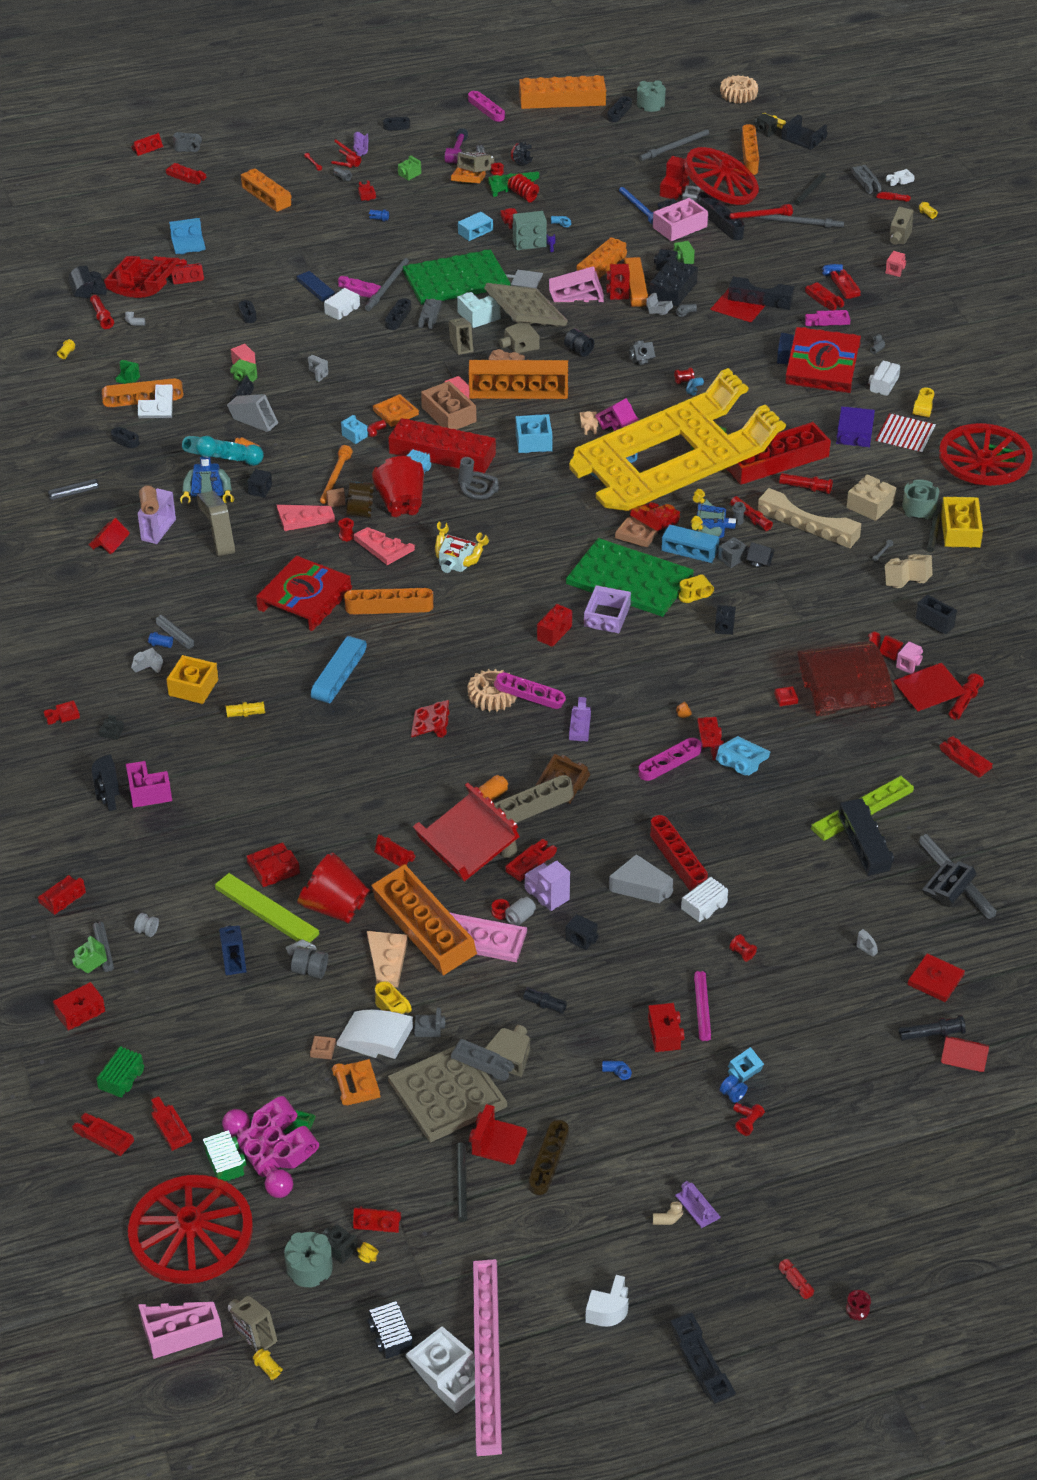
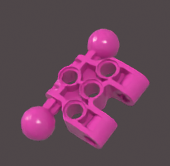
M284 1096L275 1098L256 1111L253 1115L251 1127L248 1114L241 1109L228 1111L222 1121L224 1131L229 1130L232 1137H238L237 1142L240 1149L258 1175L266 1177V1191L274 1198L287 1196L293 1188L291 1175L285 1170H279V1168L294 1169L319 1148V1142L306 1126H301L288 1135L283 1133V1130L297 1118V1112Z

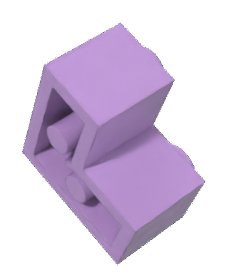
M558 861L549 866L543 863L525 874L524 886L526 891L536 897L539 903L546 906L550 911L570 900V872Z

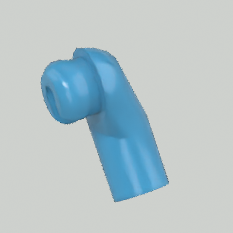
M551 216V224H560L564 228L571 225V220L566 216Z

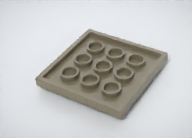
M486 283L484 289L512 317L513 321L518 323L522 321L530 324L539 323L541 325L550 324L556 327L559 325L566 326L568 320L538 289Z
M456 1046L388 1076V1082L430 1143L476 1122L479 1112H483L486 1104L495 1106V1112L507 1107L506 1099L486 1072L451 1058V1054Z

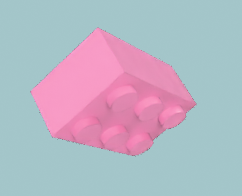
M691 198L653 212V228L670 241L707 227L708 211Z

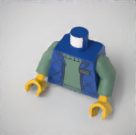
M201 456L200 464H195L194 469L189 470L184 479L182 490L184 495L180 498L181 504L184 497L189 499L188 505L190 504V493L191 496H197V494L215 491L218 496H223L222 500L227 503V496H230L231 502H233L234 497L230 494L232 490L229 476L223 469H220L219 464H211L210 457L205 458Z
M697 489L694 492L693 501L696 503L700 502V504H698L697 516H694L691 520L692 529L718 536L719 538L724 537L725 528L735 529L736 518H725L726 509L716 507L707 499H703L705 496L704 491Z

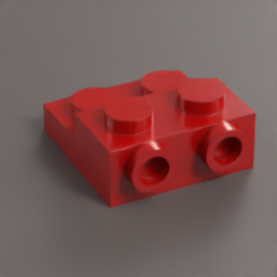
M654 502L633 508L630 513L632 517L656 531L667 528L669 524L675 525L680 519V511L676 510L674 506L665 504L659 507Z
M283 842L246 856L249 866L262 887L300 874L299 862Z

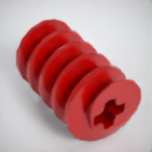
M517 174L508 180V188L530 203L536 199L539 186L530 179H527L522 174Z

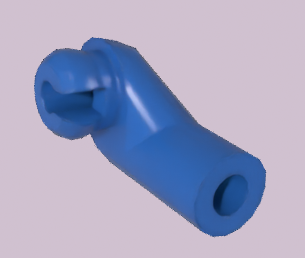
M843 264L823 266V275L830 276L831 271L840 272L843 270Z
M602 1061V1072H614L623 1080L631 1077L632 1071L623 1061Z

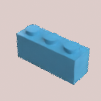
M670 524L662 537V551L709 563L713 562L719 550L718 536Z

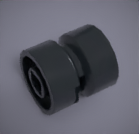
M575 328L567 333L564 345L577 354L586 357L592 352L595 341Z

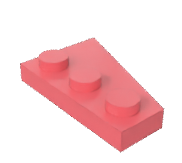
M277 505V512L284 531L335 522L331 506Z
M369 527L354 534L356 542L386 565L415 550L413 544L408 543L406 545L401 543V540L398 538L391 539L385 537L384 533Z

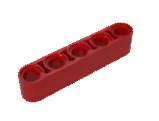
M663 815L654 816L651 819L650 830L652 840L689 891H692L707 880V871L668 818Z

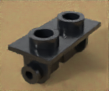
M248 375L242 381H239L235 393L230 397V402L236 396L251 395L254 386Z

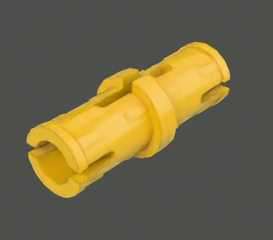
M264 701L248 704L243 702V704L226 706L227 718L265 714Z

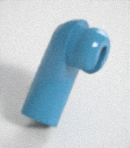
M703 378L690 379L686 387L687 394L696 395V392H694L697 391L696 386L704 384Z

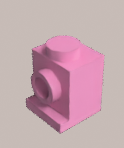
M908 642L898 653L896 668L910 674L914 673L915 666H918L922 661V647Z

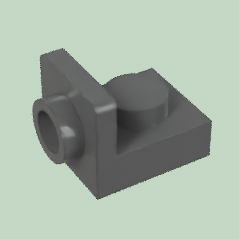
M437 1008L436 1015H416L415 1037H441V1029H445V1016H441V1008Z

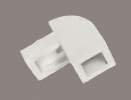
M615 1276L610 1294L595 1290L591 1291L586 1307V1323L607 1327L620 1323L626 1317L629 1298H627L628 1287H625L624 1276Z

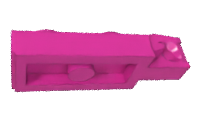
M340 276L338 279L339 287L346 288L368 298L375 295L381 288V286L353 278L349 279L346 276Z
M847 310L816 311L815 314L805 315V325H850V317Z

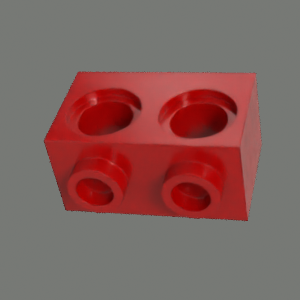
M610 264V271H607L609 284H606V292L610 294V300L629 299V264Z

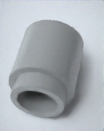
M528 897L520 898L506 909L507 921L512 925L519 926L533 915L536 909L534 902Z

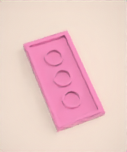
M450 913L474 939L477 955L517 962L527 934V927Z

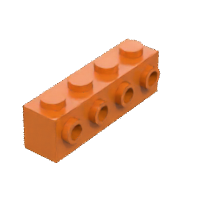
M251 169L241 174L242 188L276 212L291 206L290 192L257 169Z
M611 237L577 265V271L594 266L598 279H600L610 270V264H617L626 257V243Z

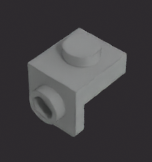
M686 185L685 193L682 196L683 200L691 198L698 204V194L701 192V189Z
M652 293L647 298L646 305L649 309V314L659 313V315H665L673 307L672 301H658L656 293Z
M314 355L308 357L309 371L315 373L316 381L319 382L328 375V361Z
M150 648L146 651L138 652L134 656L131 668L138 672L151 666L158 673L161 671L163 659L153 648Z

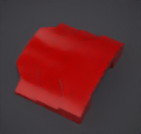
M126 256L104 280L106 288L117 294L133 298L154 295L167 283L166 278L173 272V268L180 259L166 257L163 261L140 259V256ZM118 269L132 271L135 286L132 288L119 286L116 271Z

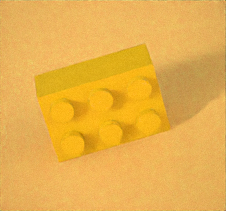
M943 497L941 518L945 547H980L983 527L979 499L974 497Z

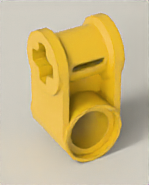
M922 388L915 401L913 415L930 417L934 398V391L931 388Z
M704 575L684 579L680 582L681 592L678 598L681 602L691 603L695 600L711 596L714 592V587Z
M383 981L376 985L375 1004L383 1011L400 1014L411 1012L412 1009L409 1001L390 982Z

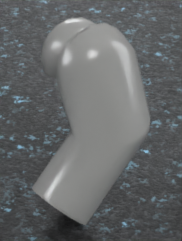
M125 312V321L130 325L145 326V318L133 317V312Z
M300 940L286 946L289 956L294 954L298 946L310 948L312 952L317 950L314 944L306 940Z

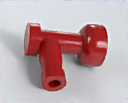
M736 1103L733 1110L747 1116V1118H741L736 1122L735 1127L737 1131L742 1135L749 1136L753 1131V1123L758 1117L764 1115V1108L758 1104L749 1108Z

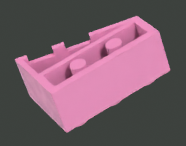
M594 266L549 279V290L554 302H574V300H584V302L599 300V302H604L603 289Z
M214 1302L184 1303L183 1306H169V1303L157 1307H146V1304H138L141 1321L153 1359L223 1337L221 1322Z

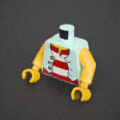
M438 522L439 535L436 538L435 552L442 571L445 573H449L451 570L462 572L467 567L476 564L483 551L482 547L489 542L488 537L485 535L484 539L481 540L483 535L478 533L476 536L478 543L448 534L445 537L444 534L448 532L449 527L446 523L445 528L440 529L441 522Z

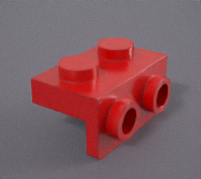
M717 717L698 718L697 722L702 747H710L712 760H716L719 746L724 744V741L721 740L722 732L721 727H718Z

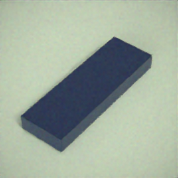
M310 271L296 276L297 281L322 302L335 295V292Z

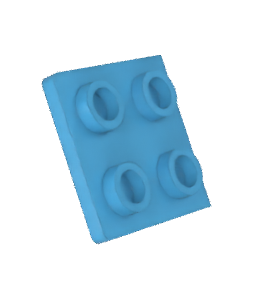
M200 218L169 222L175 254L200 252L206 249L202 237Z

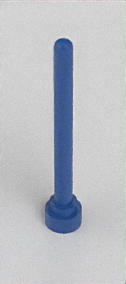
M620 187L619 191L648 216V221L653 225V212L624 187Z

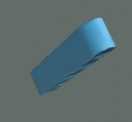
M351 636L345 638L314 683L311 690L312 699L326 703L333 701L365 653L367 645L365 640Z

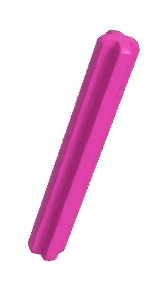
M704 971L695 972L694 980L699 1039L701 1041H709L711 1039L706 973Z

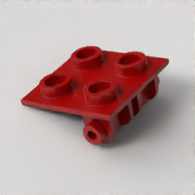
M449 700L416 709L411 737L434 731L440 738L444 737L447 733L446 727L448 726V715L450 713L448 709Z

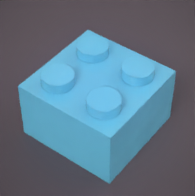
M549 414L516 416V438L519 453L552 451V429Z

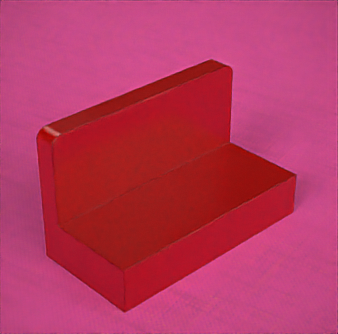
M114 518L102 528L88 545L93 550L102 545L109 554H112L130 532L117 518Z
M946 1036L941 1062L984 1072L989 1045Z

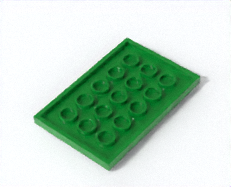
M491 250L459 256L455 255L449 258H440L438 260L403 266V272L421 305L425 304L426 299L444 301L470 292L474 295L487 292L484 289L486 283L510 286V281Z
M598 538L568 575L566 584L593 593L595 586L631 592L630 606L663 617L681 592L680 582L684 579L692 578L694 570Z

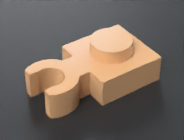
M580 412L581 428H584L585 435L590 430L594 434L597 433L598 420L595 416L596 412Z

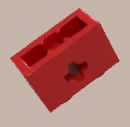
M556 604L537 624V641L553 647L572 627V610Z
M91 982L53 1001L56 1016L68 1031L105 1012L103 997Z
M674 1003L649 1005L648 1022L655 1052L681 1050V1041L685 1039L684 1029L679 1027L681 1023L680 1012L675 1010Z

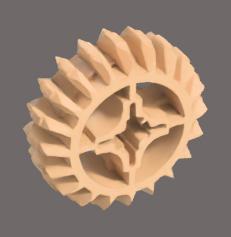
M732 75V77H727L721 82L720 92L722 98H725L726 101L729 100L730 103L741 104L751 102V100H755V97H757L758 84L749 76Z
M488 669L486 672L481 670L480 674L475 673V676L471 677L467 686L471 704H474L476 708L481 707L482 711L488 709L489 712L491 710L497 712L498 709L505 710V707H511V704L515 703L517 696L499 691L494 686L497 675L504 672V670L497 671L495 669L490 671Z

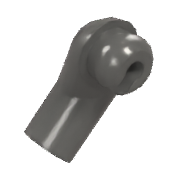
M696 304L680 305L676 310L677 315L684 317L688 312H696Z
M881 334L873 336L874 345L870 348L872 354H876L885 347Z

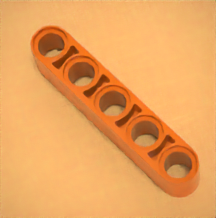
M747 124L742 128L744 165L755 175L758 173L759 167L756 128L753 125Z
M640 257L624 258V264H629L630 270L629 296L631 306H647L648 294Z
M164 379L109 385L102 389V402L106 407L137 405L138 400H155L156 385H172L173 400H179L183 397L182 382L179 379Z
M429 588L350 590L344 595L345 610L349 614L429 612L434 607L433 591Z

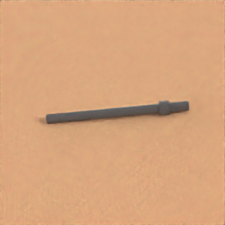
M706 129L660 148L648 150L647 153L639 155V160L652 159L658 154L709 135V130Z
M785 215L753 217L755 219L822 225L826 228H844L843 221H834L829 218L824 220Z
M407 258L403 259L377 293L370 297L368 304L365 306L367 311H370L373 306L379 303L381 296L402 272L403 266L409 263Z

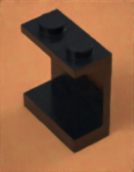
M796 115L782 126L781 139L812 150L821 141L826 139L828 134L827 125L824 124L817 131L802 127L803 116Z

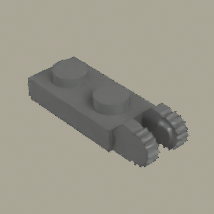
M866 165L851 168V173L865 187L868 194L873 192L872 185L876 192L881 191V184Z
M426 299L418 327L423 328L424 323H428V328H433L442 306V300Z
M464 1039L459 1040L451 1054L452 1059L492 1074L494 1078L500 1079V1081L507 1080L509 1077L508 1072H511L514 1068L512 1061L500 1056V1054Z

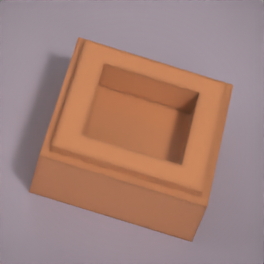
M344 488L326 491L328 506L346 505Z
M314 1036L310 1056L332 1060L336 1039Z

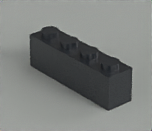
M863 798L841 802L837 815L867 876L889 872L894 862V856L886 845L885 837L881 836L878 824L871 816L869 806L865 804Z

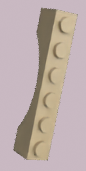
M770 488L759 498L758 511L770 518L847 548H851L860 538L861 523L848 518H826L807 513L794 506L783 493Z

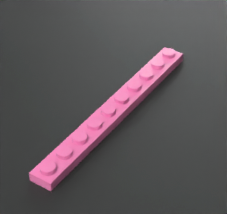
M494 1259L473 1261L477 1456L502 1454L497 1260Z

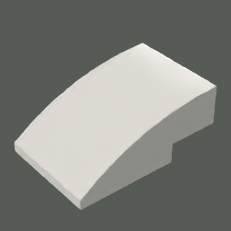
M383 1010L356 1011L338 1039L337 1046L374 1058L381 1054L395 1059L413 1028L412 1017Z
M440 1327L406 1354L407 1359L423 1380L455 1413L475 1399L474 1354L444 1327Z

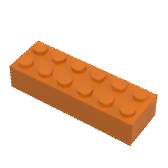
M604 76L519 79L521 109L606 106Z
M469 360V399H568V360Z
M405 864L371 885L377 903L402 931L408 935L410 940L443 976L477 954L474 939Z

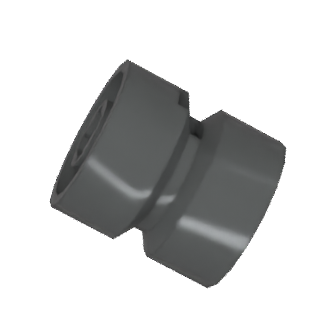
M298 946L293 954L291 970L293 973L301 975L308 973L310 977L321 979L327 968L328 953L319 950L312 952L310 948Z

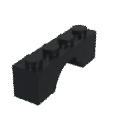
M733 276L729 286L728 300L790 310L795 286L778 284L773 288H759L752 285L747 278Z

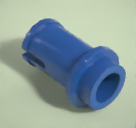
M385 209L383 211L370 210L369 214H372L369 216L370 219H378L384 222L389 219V211Z
M154 632L150 633L148 642L152 646L158 645L171 648L173 637Z

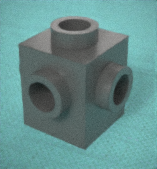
M634 342V345L629 350V357L633 360V364L639 363V365H644L656 357L653 342Z

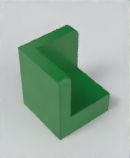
M125 360L120 361L121 372L115 378L116 382L122 384L135 383L140 378L138 363Z

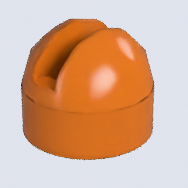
M686 702L677 706L676 713H678V717L687 718L692 715Z

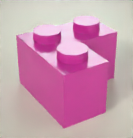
M627 398L595 415L603 430L612 426L614 431L639 421Z
M145 761L126 764L133 808L172 801L167 771L148 774Z

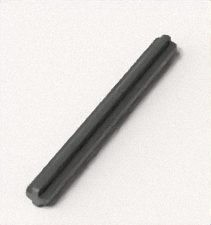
M928 834L920 836L919 843L940 866L946 860L952 862ZM970 883L963 892L987 919L995 917L996 909Z

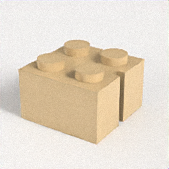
M866 475L848 491L847 508L877 521L894 505L896 487L885 482L880 483L879 479Z

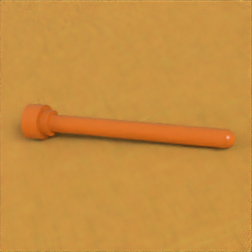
M342 445L338 451L339 459L320 498L322 504L327 502L326 491L333 489L345 461L351 458L353 450L347 445Z

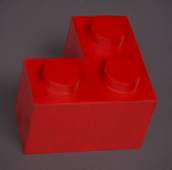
M672 156L667 162L666 177L660 183L661 197L677 200L683 194L686 185H689L688 174L684 166L685 159Z

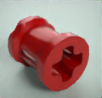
M691 367L688 370H675L674 372L677 384L695 378Z
M350 518L339 520L340 540H353L354 532L352 527L354 526V521Z
M741 934L731 941L729 947L730 950L739 953L746 962L751 960L757 951V946L748 943Z

